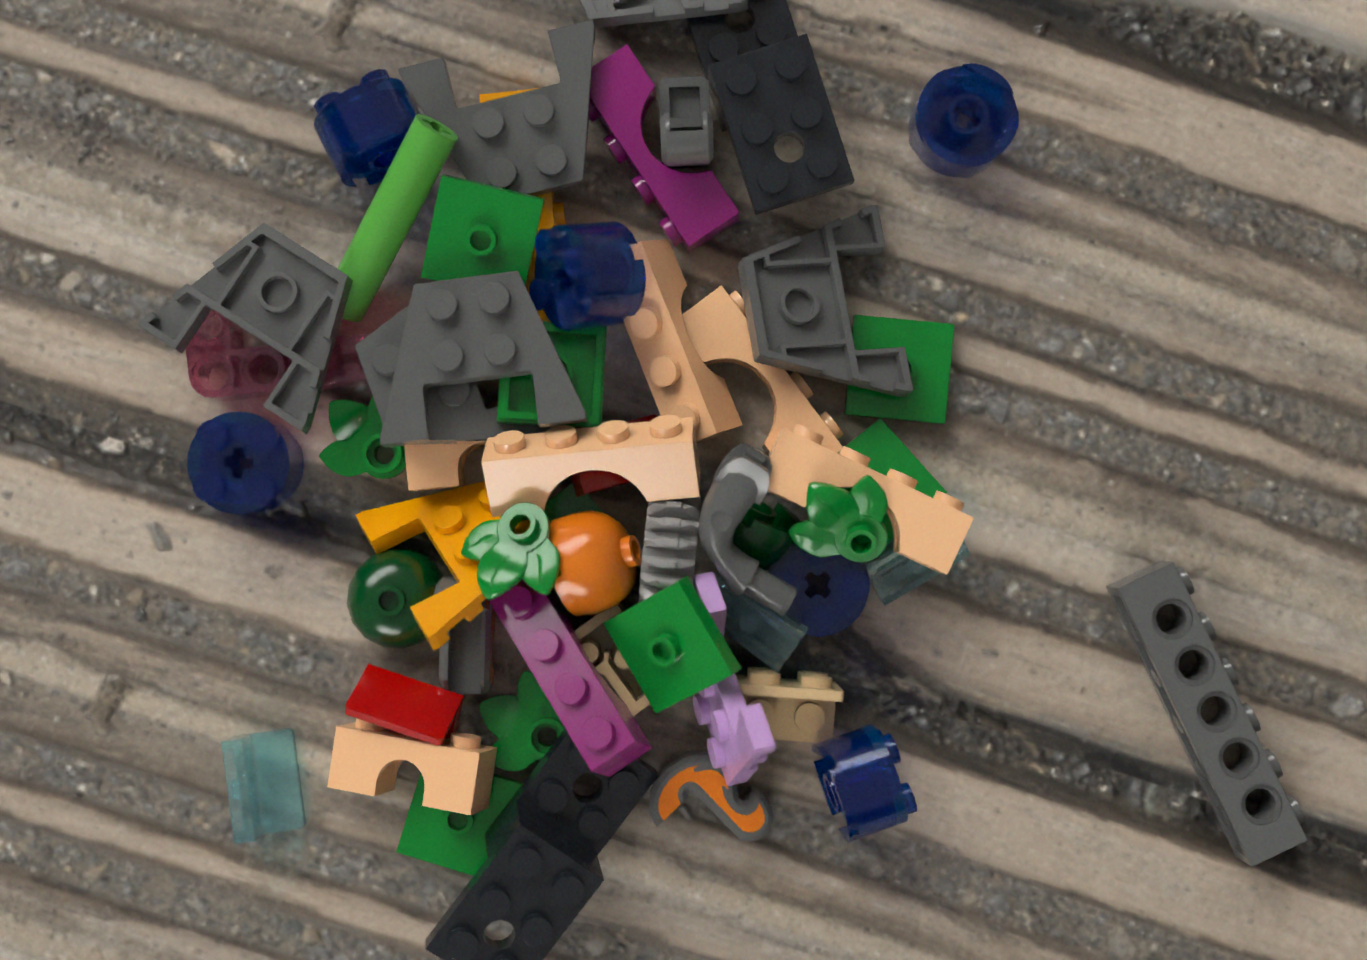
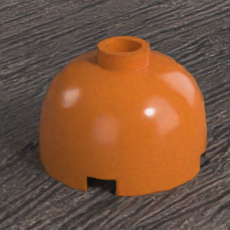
M593 510L571 513L551 521L548 539L559 551L561 575H558L554 586L562 603L572 615L598 614L615 607L630 594L635 583L637 566L642 564V551L637 538L634 535L629 536L623 525L612 516Z

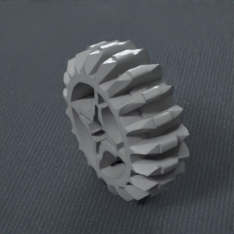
M701 496L648 502L638 603L685 576H688L693 585Z

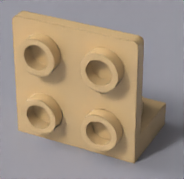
M747 667V675H736L746 706L761 703L774 740L833 744L835 702H843L844 691L836 682H832V677H828V673L801 670L798 671L797 679L780 678L777 669Z

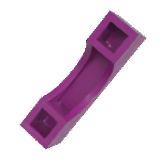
M626 44L592 67V86L590 89L589 121L592 123L599 119L609 134L603 138L607 149L618 164L625 160L636 175L635 178L630 180L635 191L646 206L654 202L663 215L664 219L659 221L658 224L672 246L675 248L682 244L689 254L738 222L740 212L712 170L699 173L679 172L663 165L649 151L643 139L642 128L647 111L656 99L655 85L629 46Z
M521 579L518 584L504 594L489 600L591 772L611 777L652 748L626 704L607 685L585 653L574 631V620L554 587L548 595H543Z

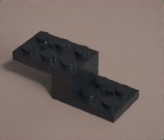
M748 0L749 9L746 11L751 14L754 24L748 31L743 33H737L728 28L725 22L728 14L686 18L704 77L709 80V92L722 132L728 131L755 215L852 185L855 181L808 35L806 33L798 36L786 0ZM791 136L799 140L803 146L802 157L795 162H784L779 159L774 151V144L778 139Z
M565 728L486 831L487 859L425 939V949L442 960H543L603 883L604 877L598 854L657 779L658 773L656 769L638 757L611 777L591 772ZM585 774H592L601 780L598 790L588 796H582L574 792L573 784L576 779ZM498 920L507 921L513 926L512 933L502 940H492L484 933L490 923Z

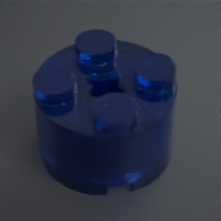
M975 63L945 69L934 75L918 97L909 119V144L919 159L933 171L949 177L970 178L990 167L1010 145L1019 124V111L1013 97L1014 92L1008 81L995 70ZM961 114L969 118L965 129L957 125L958 117Z
M377 69L363 76L358 85L342 93L332 92L319 98L314 104V109L317 113L314 120V130L344 185L357 187L353 179L366 178L368 184L373 185L382 182L415 116L421 113L404 82L390 77L385 69Z
M614 221L556 225L550 229L540 230L535 238V279L529 287V295L536 310H543L548 319L557 328L565 331L621 325L626 323L624 320L627 316H635L644 298L646 271L643 259L635 260L630 244L638 243L632 232L623 224Z
M228 412L207 420L199 426L188 451L187 469L195 495L211 507L231 514H262L279 507L290 495H293L302 480L304 458L297 440L277 420L249 412ZM246 457L253 459L252 469H241L240 459Z
M793 543L784 556L766 570L797 588L796 596L787 612L783 616L774 611L773 613L787 627L804 635L823 637L844 630L859 617L868 599L870 581L864 562L850 561L841 554L825 558L810 555ZM809 572L817 576L823 572L825 573L827 578L823 582L826 588L824 594L819 595L815 592L809 596L805 594L804 591L808 588L809 584L804 578Z
M872 724L812 745V752L823 757L814 761L822 792L831 815L842 813L847 825L838 829L847 843L907 822L908 815L917 812L914 794L907 782L901 784L895 768V764L901 762V757L897 744L890 733L883 735L880 729H876Z

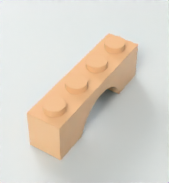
M669 239L640 241L601 260L600 264L660 415H675L679 418L693 417L697 444L742 426L743 424L725 379L716 375L703 363L688 337L681 311L682 294L687 284Z
M721 285L682 314L688 337L696 353L706 366L717 363L736 364L755 373L766 385L771 395L774 409L772 427L762 445L768 455L780 431L786 428L793 432L796 424L824 436L821 443L822 446L836 453L841 451L843 446L838 439L843 436V432L828 412L825 411L819 415L807 400L813 396V393L800 374L793 372L789 375L785 369L754 362L744 301L736 290L729 295Z
M662 415L651 421L638 423L611 420L600 424L598 427L578 429L569 425L553 427L546 432L528 434L515 430L505 431L497 434L495 437L487 438L481 461L492 517L502 516L511 506L524 502L535 504L544 511L550 493L562 480L575 473L588 470L608 471L628 479L640 490L647 502L700 497V465L693 417L679 418L675 415Z
M796 424L793 432L786 428L780 431L768 456L772 464L769 493L796 506L805 507L807 487L810 482H822L840 488H853L861 478L869 475L880 484L887 497L888 507L886 513L893 528V551L938 573L948 575L974 517L961 512L965 505L964 502L940 491H936L933 498L915 490L918 483L917 480L890 468L886 476L868 468L871 461L869 457L843 446L840 453H836L821 445L824 436L804 426Z

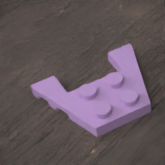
M714 572L693 575V586L724 638L727 608ZM733 674L698 692L697 695H693L696 719L699 725L707 724L711 738L707 739L711 764L714 769H722L727 786L747 782L757 771V763L764 762L768 758L766 753L773 752L776 746L761 703L746 706L736 675Z

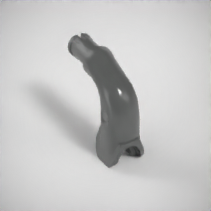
M742 443L729 451L716 470L714 481L706 494L698 521L700 542L729 591L737 597L744 594L783 616L792 604L797 588L758 567L759 561L748 556L733 543L735 529L753 503L760 505L765 498L770 486L772 470L771 459L766 454L750 444Z

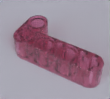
M215 310L209 313L186 347L188 375L191 386L198 394L219 401L270 396L292 363L291 359L269 345L244 348L242 328ZM219 315L222 320V330L216 338L207 340L203 332L204 324L211 316ZM368 334L336 338L322 390L368 384L362 365L357 363L345 364L343 355L350 359L359 358L355 345L367 337ZM274 358L279 367L278 375L271 383L263 384L258 375L259 367L265 360ZM223 364L228 371V380L221 389L214 390L210 385L209 375L214 367Z

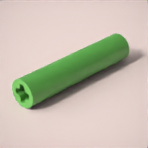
M421 114L415 116L337 268L353 280L342 317L345 320L352 322H361L458 139L454 131L433 118Z

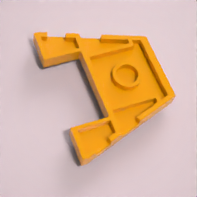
M485 481L356 514L362 531L377 555L422 532H426L457 581V584L410 607L417 624L433 651L443 646L450 639L447 632L463 618L470 622L484 610L481 602L486 598L483 596L477 580V567L480 561L464 557L461 554V550L467 536L477 525L485 521L501 518V516L492 517ZM524 520L520 522L515 528V534L525 533L530 527V521Z

